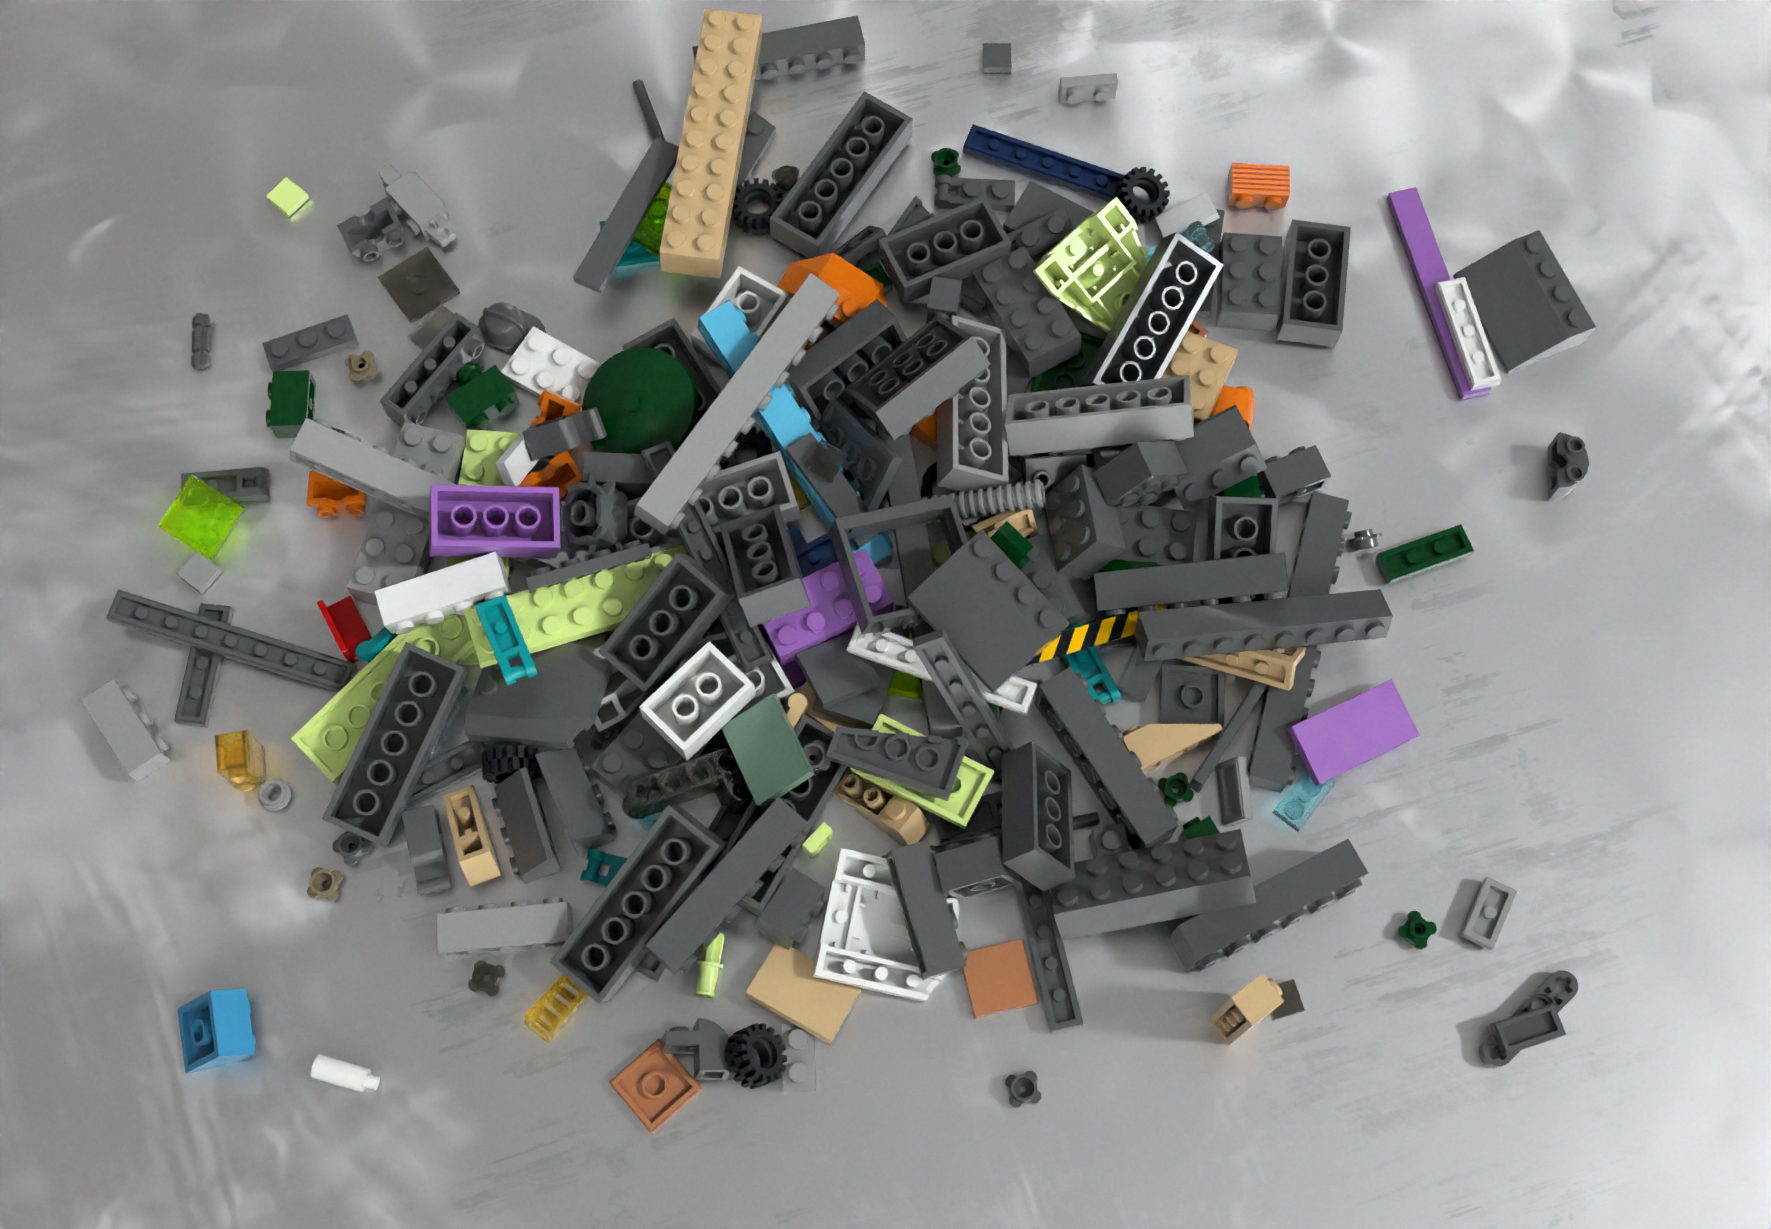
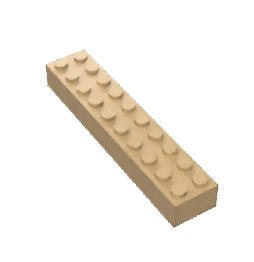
M705 8L659 251L662 272L718 279L721 277L762 42V15Z

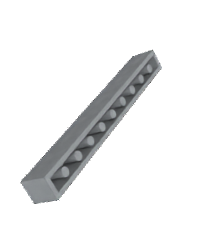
M812 273L809 274L639 500L634 515L664 536L670 528L674 530L678 528L686 516L682 511L688 503L692 506L695 505L703 493V490L700 489L705 480L712 482L721 469L718 465L723 456L729 458L739 444L735 441L740 433L746 435L756 421L752 418L758 409L763 412L773 398L769 395L774 387L780 389L790 375L786 371L792 364L796 367L807 352L803 348L808 342L814 344L822 333L823 328L820 325L825 319L830 322L840 308L836 304L840 296L838 291Z
M306 418L290 448L291 461L429 521V492L431 485H456L448 481V478L439 472L431 471L429 473L419 468V465L410 459L403 458L400 460L391 456L390 452L385 448L377 445L371 447L364 444L356 435L344 432V434L337 432L328 423L319 419L313 421ZM561 531V548L556 558L511 557L536 569L548 566L550 571L562 568L561 563L570 559L579 558L580 562L591 559L587 545L581 544L574 549H570L568 547L569 538L566 533Z

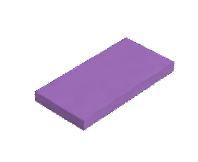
M1392 679L1287 728L1315 786L1420 736Z

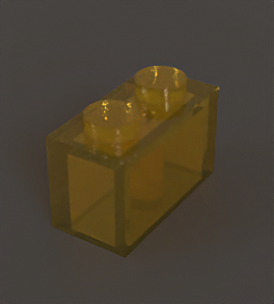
M248 730L215 735L217 772L234 788L240 791H250L256 789L257 785L267 781L264 746Z

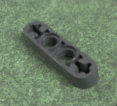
M1562 970L1553 973L1507 1018L1532 1010V1002L1536 999L1542 1000L1546 1005L1554 1003L1558 1013L1578 992L1577 979L1568 971ZM1556 981H1566V991L1557 994L1554 998L1548 995L1558 986ZM1493 1032L1479 1047L1480 1060L1490 1068H1500L1506 1065L1520 1052L1517 1051L1502 1056L1500 1052L1499 1055L1502 1059H1492L1489 1056L1492 1052L1489 1046L1492 1048L1498 1046Z

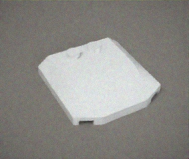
M841 848L833 869L814 960L813 977L921 1002L926 1001L945 975L922 981L886 858ZM948 894L946 901L949 910L955 912L958 920L960 908L957 898Z

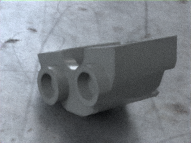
M388 197L370 206V211L366 215L360 217L354 215L337 225L350 253L357 257H362L365 262L377 259L380 253L387 251L391 247H398L404 242L402 235L403 227Z
M1559 432L1548 446V466L1553 467L1557 473L1556 477H1551L1548 481V501L1563 499L1564 496L1570 494L1587 474L1589 466L1588 454L1585 450V443L1579 437H1572L1571 435Z

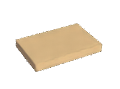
M775 943L747 988L745 997L824 1042L831 1044L860 995L862 988L813 977L814 959L792 947L787 950L778 943Z

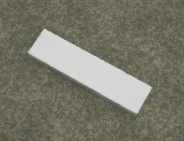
M1465 277L1437 282L1434 288L1470 390L1499 385L1502 379Z

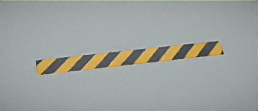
M1168 604L1156 605V610L1169 609ZM1138 610L1063 631L1054 642L1026 666L1135 634Z

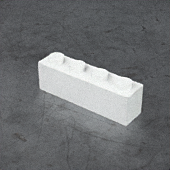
M496 551L374 591L383 624L392 634H406L413 631L415 626L424 623L428 625L436 624L443 621L445 616L454 613L458 615L464 614L463 610L474 608L473 605L486 602L502 595L512 594L503 560Z

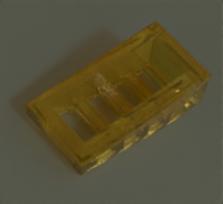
M563 974L525 1014L524 1023L545 1042L550 1043L589 995ZM566 983L577 990L579 994L574 996L564 988ZM557 994L561 995L570 1004L568 1006L563 1004L556 998ZM549 1004L561 1013L558 1017L547 1009ZM541 1015L550 1022V1026L543 1022L539 1016Z

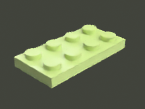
M883 714L879 715L872 730H878L882 733L896 734V732L909 733V735L927 737ZM964 756L949 800L945 801L851 768V772L964 830L994 775V770Z

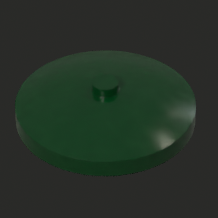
M636 347L613 355L596 370L585 390L582 411L597 407L605 427L606 437L590 441L598 452L641 454V451L669 440L676 452L695 427L699 400L695 382L689 371L680 361L666 352L655 348Z

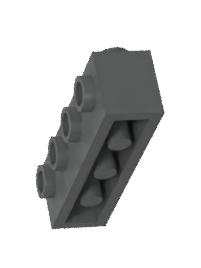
M456 312L381 398L380 402L387 416L402 426L404 422L421 424L425 420L428 410L435 402H440L444 398L447 388L454 380L457 381L458 373L463 365L472 359H476L482 353L486 343L480 328Z

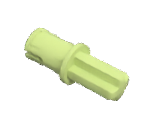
M720 933L707 948L703 946L701 961H697V965L700 966L694 992L697 996L715 998L719 969L723 968V965L720 964L725 938L723 933Z

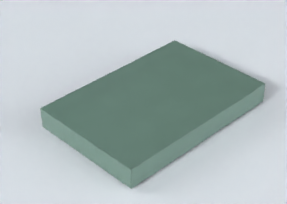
M770 694L722 727V731L758 807L763 809L778 797L783 796L815 775L777 695Z

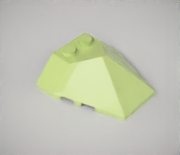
M1115 197L1083 220L1046 253L1033 272L1052 296L1109 333L1148 264L1146 259L1148 254L1145 246H1141L1136 233L1138 228L1135 220L1120 200Z

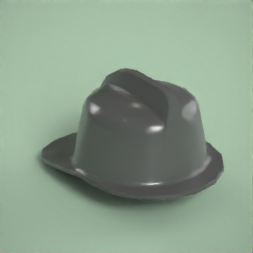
M505 302L495 303L489 308H484L483 315L478 323L485 343L510 354L515 353L533 326L546 333L545 326L538 318Z

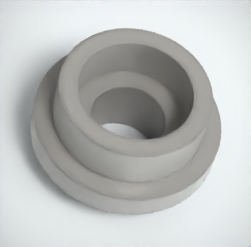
M280 779L266 781L258 791L260 804L271 811L284 808L291 798L290 787ZM274 791H280V797L277 800L270 799Z

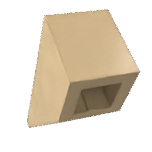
M851 768L833 790L837 797L889 837L904 846L918 843L931 827V824L918 806L851 772Z

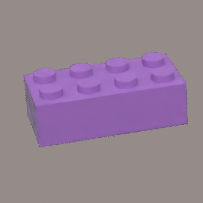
M431 485L429 492V556L480 557L496 551L499 557H557L561 548L559 487Z
M862 549L854 553L853 556L872 615L877 616L893 612L894 602L867 550ZM839 562L833 563L803 578L811 606L760 624L781 666L796 660V653L849 632H854L858 621Z

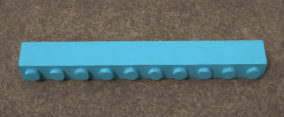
M729 300L699 317L697 328L731 379L758 344L760 338L755 332H750L746 326L747 320L744 313L739 307L735 308ZM785 382L780 389L774 387L769 394L773 397L771 402L763 412L758 409L754 417L776 451L781 452L785 465L829 531L835 520L834 516L787 455L786 449L811 432L841 473L844 472V469L836 457H831L826 449L828 445L825 438L819 431H814L810 424V415L803 406L799 408L794 400L795 393L788 382ZM849 482V484L852 486V488L855 490V492H856V493L858 494V496L860 497V493L856 491V489H855V487L853 486L852 482ZM884 532L859 550L851 539H848L852 553L854 554L862 549H866L875 567L888 561L893 554V544Z

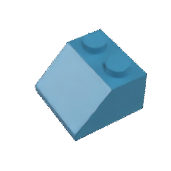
M246 989L209 991L177 1009L185 1073H194L237 1063L255 1054L256 1039L252 1032L250 1019L251 1004L247 998Z

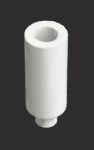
M321 1054L317 1055L311 1069V1078L363 1092L366 1088L377 1090L380 1083V1077L370 1075V1068Z

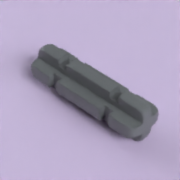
M196 313L192 320V327L194 328V331H192V353L194 356H191V365L194 369L205 370L210 365V356L208 354L210 352V329L208 327H211V318L208 314Z

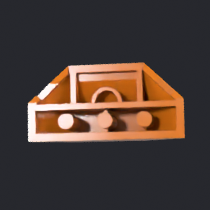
M833 252L791 263L777 285L778 288L789 293V298L791 299L809 274L812 273L838 291L840 296L836 304L840 308L830 322L825 319L826 322L836 328H839L876 299L887 307L883 284Z

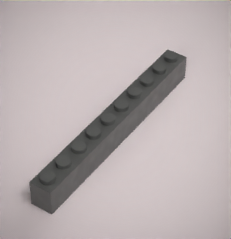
M1313 491L1307 502L1286 598L1329 594L1331 584L1335 585L1340 567L1335 566L1337 556H1342L1346 539L1341 538L1343 529L1347 530L1352 512L1347 511L1349 500ZM1317 645L1303 646L1306 647L1305 655L1296 666L1294 684L1289 691L1267 685L1247 767L1249 785L1281 793L1287 784L1291 785L1293 782L1296 767L1291 766L1293 755H1298L1299 753L1287 728L1307 719L1309 708L1304 707L1306 697H1311L1315 684V679L1310 678L1312 668L1317 669L1321 657V651L1316 650Z

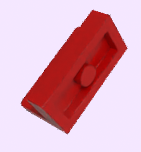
M348 596L328 607L323 600L318 601L317 604L342 654L352 663L361 660L356 655V648L360 643L372 639V636L352 597Z

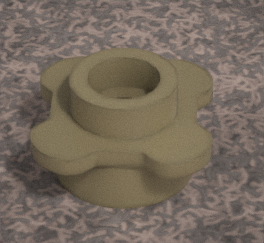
M364 351L361 355L357 356L349 355L345 359V364L350 369L349 378L351 381H368L378 374V368L373 363L374 354L371 351Z
M321 867L313 869L309 881L310 887L307 889L308 896L312 899L323 897L330 902L335 901L339 897L337 889L339 883L343 880V874L339 870L331 872ZM323 882H328L326 887L322 886Z

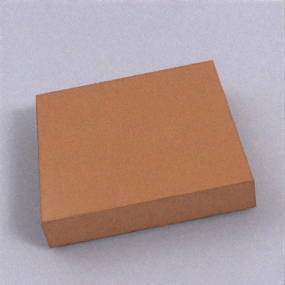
M1023 939L967 952L966 967L962 968L975 1019L1039 1003Z
M660 1038L608 1082L651 1134L702 1090V1087L694 1080L674 1054H661Z

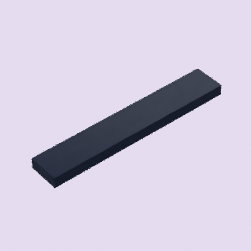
M974 124L963 146V153L1108 202L1117 197L1113 196V191L1116 189V184L1125 176Z

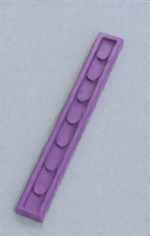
M1417 188L1391 192L1388 194L1387 200L1460 399L1464 400L1489 394L1492 390L1491 387L1470 390L1434 288L1436 283L1451 279Z

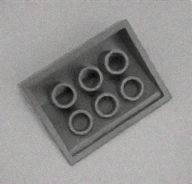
M1540 230L1507 243L1453 275L1454 279L1465 277L1484 332L1507 373L1585 343L1596 328Z
M937 315L845 387L844 390L885 434L896 440L907 435L911 431L912 426L918 421L931 416L935 412L936 407L942 402L955 397L959 393L960 388L969 381L979 378L983 374L984 369L991 364L972 335Z
M983 530L961 546L906 598L909 604L934 631L944 629L962 661L992 693L1054 642L1069 625L1066 618Z

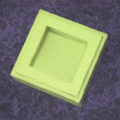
M287 177L266 195L268 201L287 217H290L309 199L307 193Z
M823 822L802 844L803 852L810 859L814 858L833 839L832 828Z

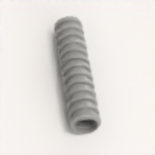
M1039 479L1035 480V483L1032 484L1031 481H1026L1025 485L1018 482L1016 486L1007 484L1006 488L998 485L997 489L988 487L986 491L983 488H979L978 492L972 489L967 494L965 491H960L959 495H956L954 492L950 493L955 501L959 516H962L964 519L968 518L969 515L977 517L978 513L985 516L988 512L996 514L998 510L1001 513H1005L1006 509L1015 511L1018 507L1020 510H1024L1025 506H1028L1030 509L1034 508L1035 505L1043 507L1045 503L1044 486ZM923 497L921 501L928 500V497Z

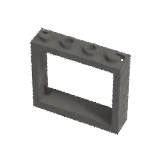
M952 495L836 518L833 521L829 534L862 635L867 633H873L874 636L882 635L889 632L891 628L902 626L903 629H909L925 620L914 608L877 616L872 615L848 539L940 520L951 555H953L968 540Z

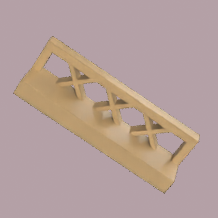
M1296 646L1178 659L1289 691L1294 684L1296 666L1304 657L1306 647Z

